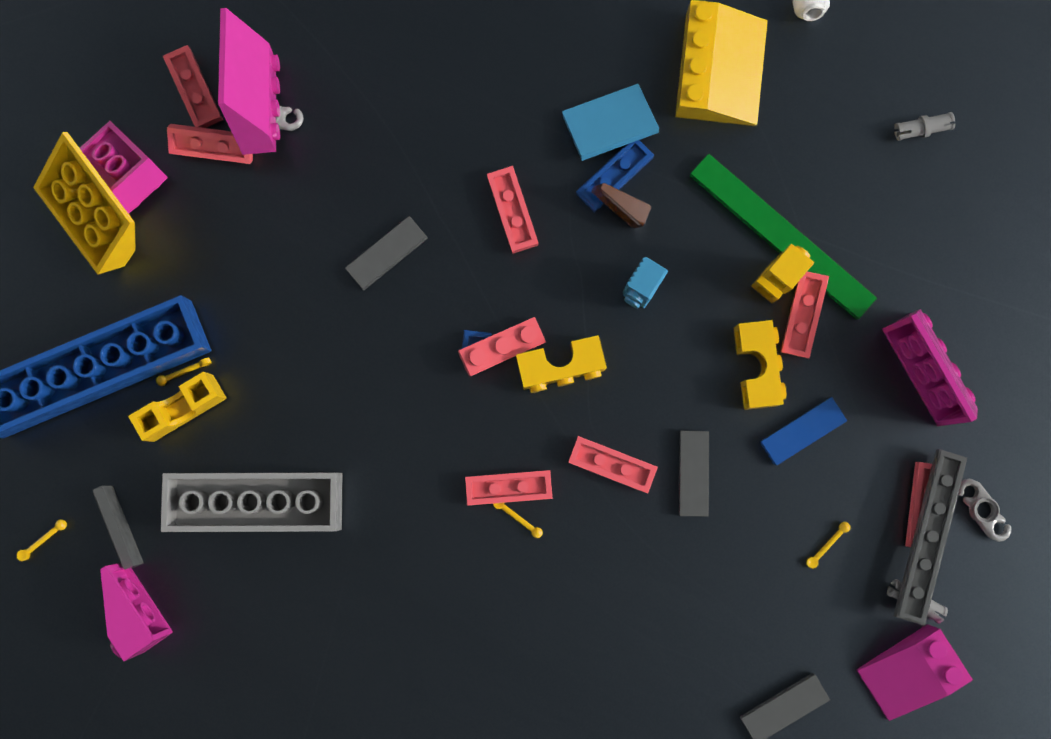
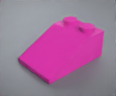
M111 121L105 124L80 147V150L128 214L137 208L145 198L159 188L168 178Z
M121 563L100 569L107 637L111 641L110 647L117 657L122 658L123 661L146 652L173 633L132 568L124 570Z
M929 624L856 669L889 721L945 698L973 680L941 629Z

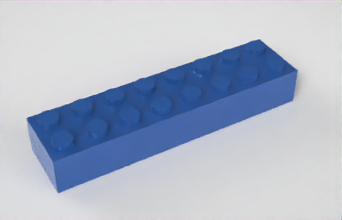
M180 295L0 370V438L4 439L211 352L212 350L192 301Z

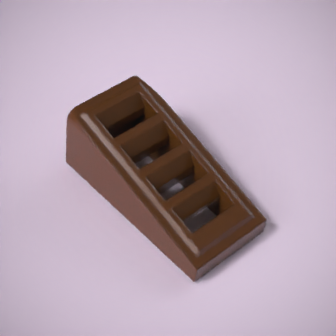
M606 183L592 188L591 192L633 228L644 226L651 209L649 204Z

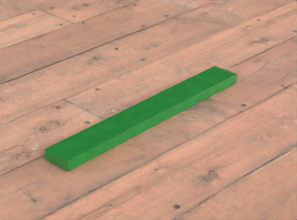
M710 154L692 171L690 177L779 254L790 244H793L795 247L800 246L810 254V259L815 262L808 272L829 276L825 293L856 320L860 319L877 299L876 296Z

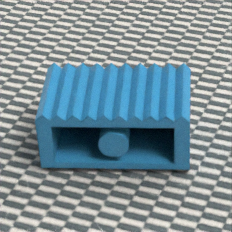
M647 257L642 258L623 290L624 301L634 308L638 309L639 306L645 308L668 273V270Z

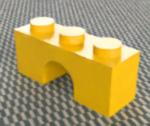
M790 244L767 266L751 287L773 304L783 293L786 294L792 290L815 262L810 259V254L800 246L795 247L793 244Z
M773 320L736 325L734 327L737 355L751 354L759 360L761 365L760 374L756 379H748L741 382L744 410L783 405V399H786V386L780 380L779 371H782L783 363L781 355H777L776 344L779 343V333L777 327H773Z
M599 335L571 341L572 360L564 367L551 365L546 359L544 348L516 354L524 390L530 389V393L546 390V385L557 382L558 387L574 383L573 378L584 376L585 380L601 377V372L605 371L607 367Z
M202 372L178 386L180 391L172 397L160 402L153 401L129 415L128 417L141 440L155 442L226 400L227 398L214 375Z

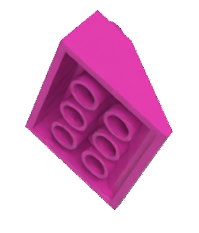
M220 8L218 105L242 155L276 152V140H280V129L278 123H276V117H280V106L278 100H276V94H280L279 79L276 77V72L280 71L279 57L277 54H273L270 44L227 8Z
M921 309L882 328L937 426L967 423L977 419L978 408L974 403V394L963 384L959 368L954 363H951L946 354L947 348L944 342L936 337L932 330L933 324L931 319Z

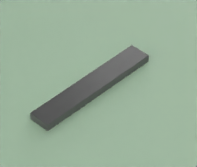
M941 449L935 452L893 615L895 617L924 626L926 624L967 457Z

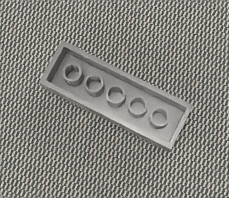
M342 473L162 474L161 532L342 530Z

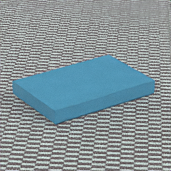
M639 84L562 111V117L582 161L659 133L658 124Z

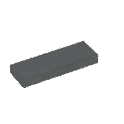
M408 216L345 269L360 287L365 290L428 238L414 220Z
M679 431V516L709 517V431Z
M100 486L93 489V495L122 568L126 570L144 564L114 487Z
M811 673L741 715L740 719L752 739H767L830 701V698L817 676Z

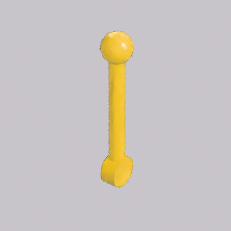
M204 358L198 363L169 375H159L156 378V383L159 386H164L171 379L210 365L211 360L210 358Z
M493 503L496 509H502L530 530L534 538L542 536L543 531L541 528L532 526L507 507L505 503Z
M62 519L56 521L55 526L29 548L18 551L17 559L19 561L28 560L31 552L57 531L64 530L67 527L66 521Z
M848 522L840 523L839 530L814 557L807 558L806 565L812 569L816 568L818 560L843 533L850 531V524Z

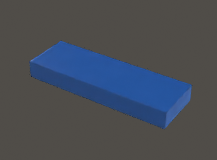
M640 140L625 145L576 191V195L595 213L604 203L591 192L592 188L606 183L620 190L654 158V154Z
M830 397L761 440L760 444L774 466H777L847 422V419L834 399Z

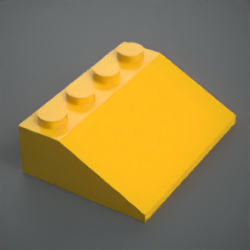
M690 1L686 13L675 117L757 126L768 20L717 2Z
M62 132L33 188L97 275L125 267L135 252V222L68 132Z

